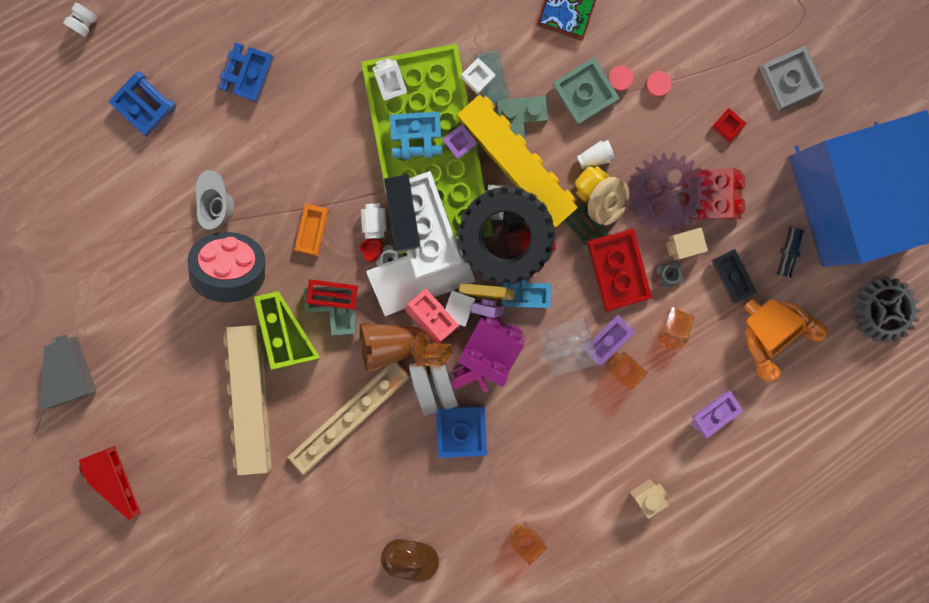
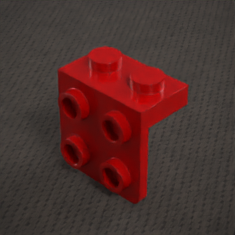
M735 168L688 171L685 175L686 218L690 220L719 218L742 220V214L745 213L742 189H745L746 184L742 171Z

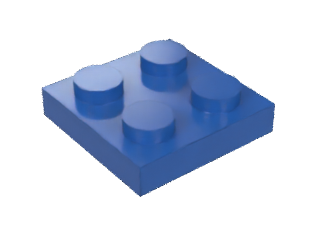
M485 406L454 407L448 410L438 408L436 413L438 458L487 456Z

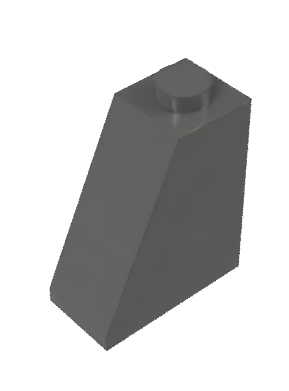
M67 335L53 338L52 344L44 346L39 403L41 410L97 392L77 337L68 338Z

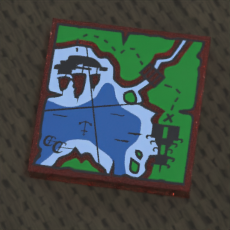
M545 0L537 26L583 41L596 0Z

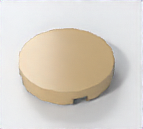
M607 177L594 188L588 202V215L591 220L600 225H610L623 214L625 210L623 205L625 201L628 202L629 187L626 182L616 177Z

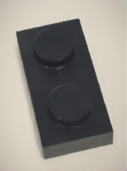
M732 249L711 260L732 303H737L757 293L736 249Z

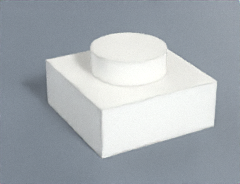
M477 58L461 74L460 78L479 94L496 75Z

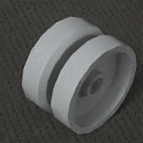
M443 354L430 358L429 365L432 374L428 373L427 367L422 361L409 365L412 386L425 417L438 412L437 396H439L441 404L446 410L458 406L456 393L450 383V374Z

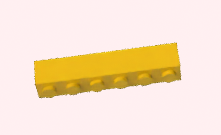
M479 94L456 115V118L516 187L523 188L529 193L532 192L541 202H544L553 218L554 227H557L578 208L574 204L576 201L575 197L568 190L563 191L558 185L560 180L551 171L548 173L542 167L544 162L536 153L531 154L526 148L528 144L525 139L519 134L515 136L509 129L512 126L503 115L499 117L493 110L495 105L487 96L483 98Z

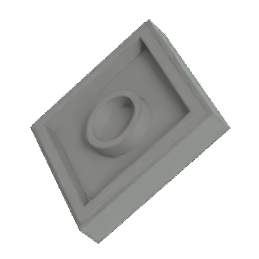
M806 45L759 67L778 111L826 90Z

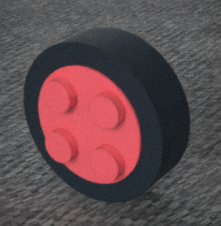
M220 232L208 235L196 242L188 254L190 283L198 294L212 301L229 303L249 298L261 288L265 280L264 251L255 240L243 234Z

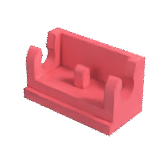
M424 289L406 306V313L437 347L449 335H452L459 326L427 289Z

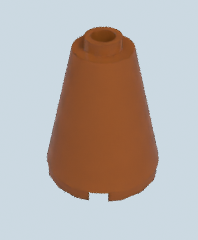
M371 323L359 325L360 342H362L361 353L367 372L376 371L423 352L424 346H428L427 335L425 332H422L420 327Z

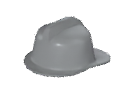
M213 170L204 171L198 177L196 183L197 219L204 229L212 230L221 224L229 222L234 213L235 205L233 198L226 193L225 183L221 175Z

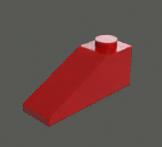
M115 446L78 460L80 463L79 471L87 483L126 519L130 520L141 513Z

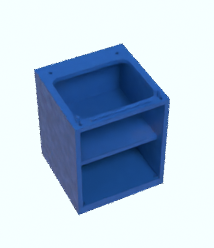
M928 110L881 124L874 122V126L825 140L802 151L799 150V146H795L796 153L789 156L822 267L862 264L929 243Z

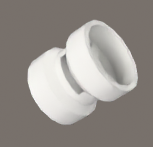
M75 2L72 7V14L65 18L63 24L86 37L89 33L90 24L95 23L98 16Z

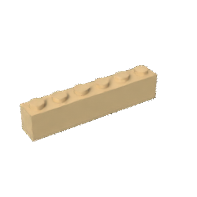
M261 325L226 327L227 332L224 333V345L228 347L229 357H226L225 365L226 370L230 371L227 391L229 396L232 395L229 416L234 422V430L231 431V442L235 444L236 454L233 455V467L237 469V475L268 473L272 469Z

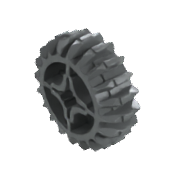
M883 277L881 280L875 278L872 280V284L870 282L863 284L865 290L859 289L856 291L860 298H853L852 301L857 304V307H853L850 310L857 312V316L853 317L852 320L860 322L856 328L864 330L863 335L865 337L872 336L873 341L879 342L881 340L883 343H889L890 340L897 342L900 341V336H909L907 330L913 331L916 329L912 322L920 320L915 316L916 312L921 311L920 308L915 307V304L920 300L912 298L916 291L913 289L907 290L909 284H900V280L897 278L892 280L889 277ZM884 290L891 292L884 299H877L875 297ZM887 321L896 322V324L889 329L883 330L880 328L881 325L886 324Z

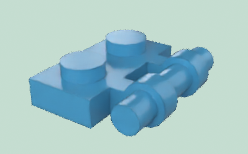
M440 112L390 115L391 140L402 142V148H392L393 158L403 157V160H409L411 157L417 156L433 158V155H442V145L432 146L431 140L441 138ZM424 139V146L410 147L409 140Z

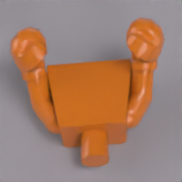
M751 299L744 306V310L751 315L746 321L747 329L745 331L748 349L755 359L754 363L756 364L758 376L765 382L779 380L781 372L770 359L775 357L800 334L814 342L824 341L827 337L828 329L812 315H808L798 304L785 301L777 302L771 299L761 306L755 299Z

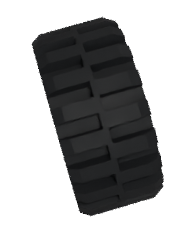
M502 186L490 189L473 200L460 219L461 223L458 227L457 235H459L458 247L463 252L462 258L465 263L468 262L470 264V270L475 274L478 272L483 276L482 279L488 282L489 280H494L496 284L504 285V282H510L512 285L518 284L523 279L526 281L532 278L536 272L539 273L551 256L555 239L553 218L544 202H541L535 194L529 193L523 188ZM500 212H513L520 215L527 222L530 229L528 247L523 253L513 258L496 256L486 247L483 231L486 222L493 215Z

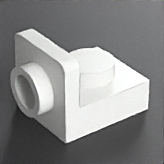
M390 58L376 63L377 66L373 67V71L383 100L385 101L407 93L396 60L391 61Z

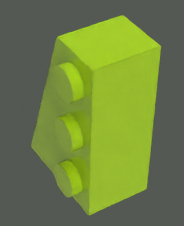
M279 291L254 297L271 370L320 358Z

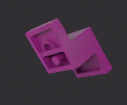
M481 315L461 353L458 363L503 387L508 379L509 371L524 347L525 335L522 334L523 331L519 327L512 324L510 326L503 324L500 317L491 318Z

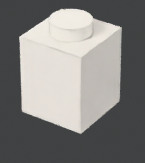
M452 291L445 310L459 324L456 328L459 329L460 325L466 326L475 299Z

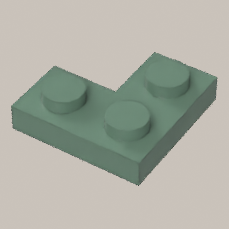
M546 96L497 100L498 116L503 115L512 126L509 129L515 136L519 134L525 139L524 124L548 121Z
M335 287L313 288V290L352 294L351 289ZM303 288L305 313L329 311L331 335L357 333L355 310L306 304L308 288ZM312 294V299L314 300L330 301L345 304L351 303V299Z

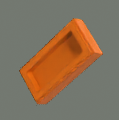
M304 204L294 251L319 257L329 209Z

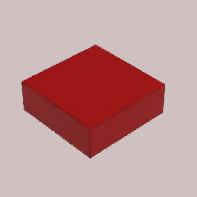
M728 108L711 128L730 143L747 123Z

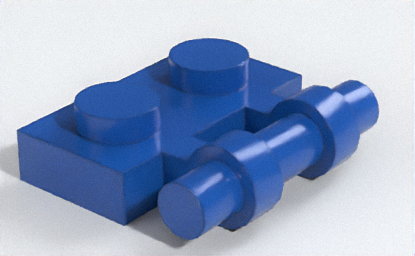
M235 42L232 51L229 50L228 62L225 70L221 71L219 77L221 81L218 88L228 92L230 83L235 84L233 94L258 103L274 57L252 47L248 48L246 56L242 55L244 46ZM241 63L243 65L239 76H236L234 72L237 64Z

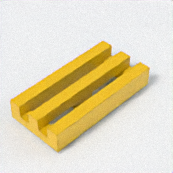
M460 283L459 287L461 294L472 297L512 300L514 297V291L506 287Z

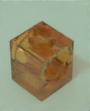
M623 351L621 354L615 353L608 361L609 366L606 368L630 391L648 374L629 354ZM623 363H629L631 367L630 373L626 376H622L619 371Z
M526 521L522 525L517 524L509 532V544L529 565L547 549L546 542ZM528 536L533 540L530 545L523 546L519 543L521 538Z

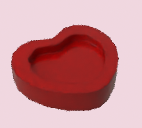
M370 238L361 243L359 250L364 254V258L372 263L380 257L383 243L379 239Z

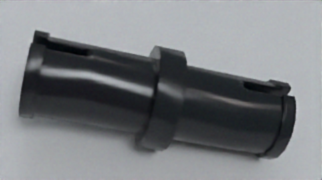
M788 227L784 248L780 250L782 256L778 271L776 272L777 275L792 278L796 259L801 254L799 248L805 230Z

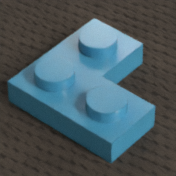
M523 279L518 284L511 285L510 282H504V285H502V287L514 291L512 300L501 299V305H505V307L550 308L551 284L527 283V280Z

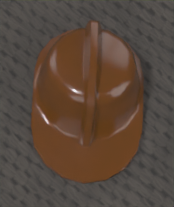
M396 539L389 542L381 554V562L384 569L390 575L400 579L425 581L430 579L439 567V557L436 551L430 545L421 542Z

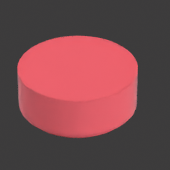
M617 66L609 73L608 80L615 91L622 92L627 90L632 84L633 74L629 68Z
M662 71L652 73L646 81L647 92L653 97L664 96L671 88V78Z

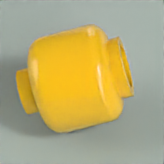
M599 166L595 168L587 167L575 180V185L578 189L576 194L583 201L587 202L594 188L602 180L610 176Z

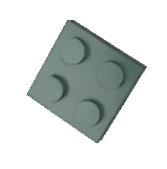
M595 57L552 82V86L576 125L581 124L620 99Z

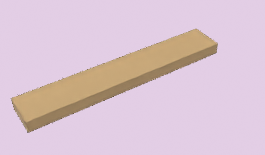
M399 362L388 365L287 458L304 475L410 379V374Z

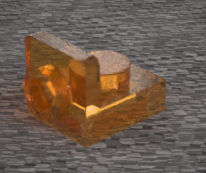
M671 308L667 315L664 330L658 337V342L664 344L669 349L680 350L688 342L695 316Z
M420 332L410 343L411 354L417 366H443L453 353L451 344H440L438 342L429 344L425 332Z

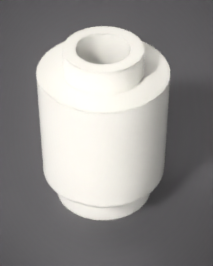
M380 203L365 204V209H361L362 233L365 232V239L383 238L384 231H387L385 208H380Z

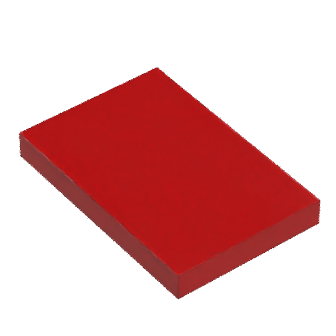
M634 228L586 241L605 312L652 299Z

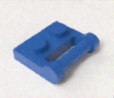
M141 71L133 74L108 101L147 137L177 106L171 99L167 100L154 88ZM140 87L161 107L157 111L153 110L134 90Z

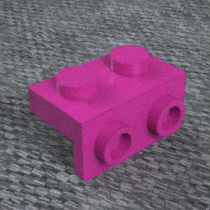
M460 363L452 366L450 383L454 390L474 380H478L483 392L488 390L487 383L490 382L489 379Z

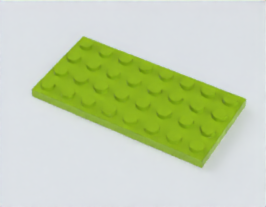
M452 44L362 61L361 64L383 180L384 178L408 174L409 178H413L431 171L454 237L459 236L457 235L458 227L460 226V219L473 200L485 193L477 146L457 160L442 140L461 125L456 115L469 104L465 82L460 78L463 71L458 45ZM390 58L391 61L396 60L407 93L384 101L373 67L377 66L376 63L378 61ZM440 112L441 138L431 140L432 146L442 145V155H433V158L417 156L411 157L409 160H403V157L393 158L392 148H402V142L391 140L390 115ZM424 139L409 140L410 147L424 146ZM491 219L485 224L483 238L494 236ZM402 251V252H397V253H398V254H404V253H407V252H406V251Z

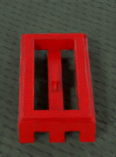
M309 279L306 304L356 310L359 286ZM320 285L351 289L352 294L313 290V286ZM312 294L351 299V303L345 304L330 301L314 300L312 299Z

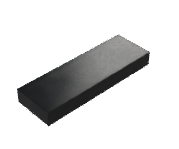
M409 175L384 178L395 251L402 252L421 248Z

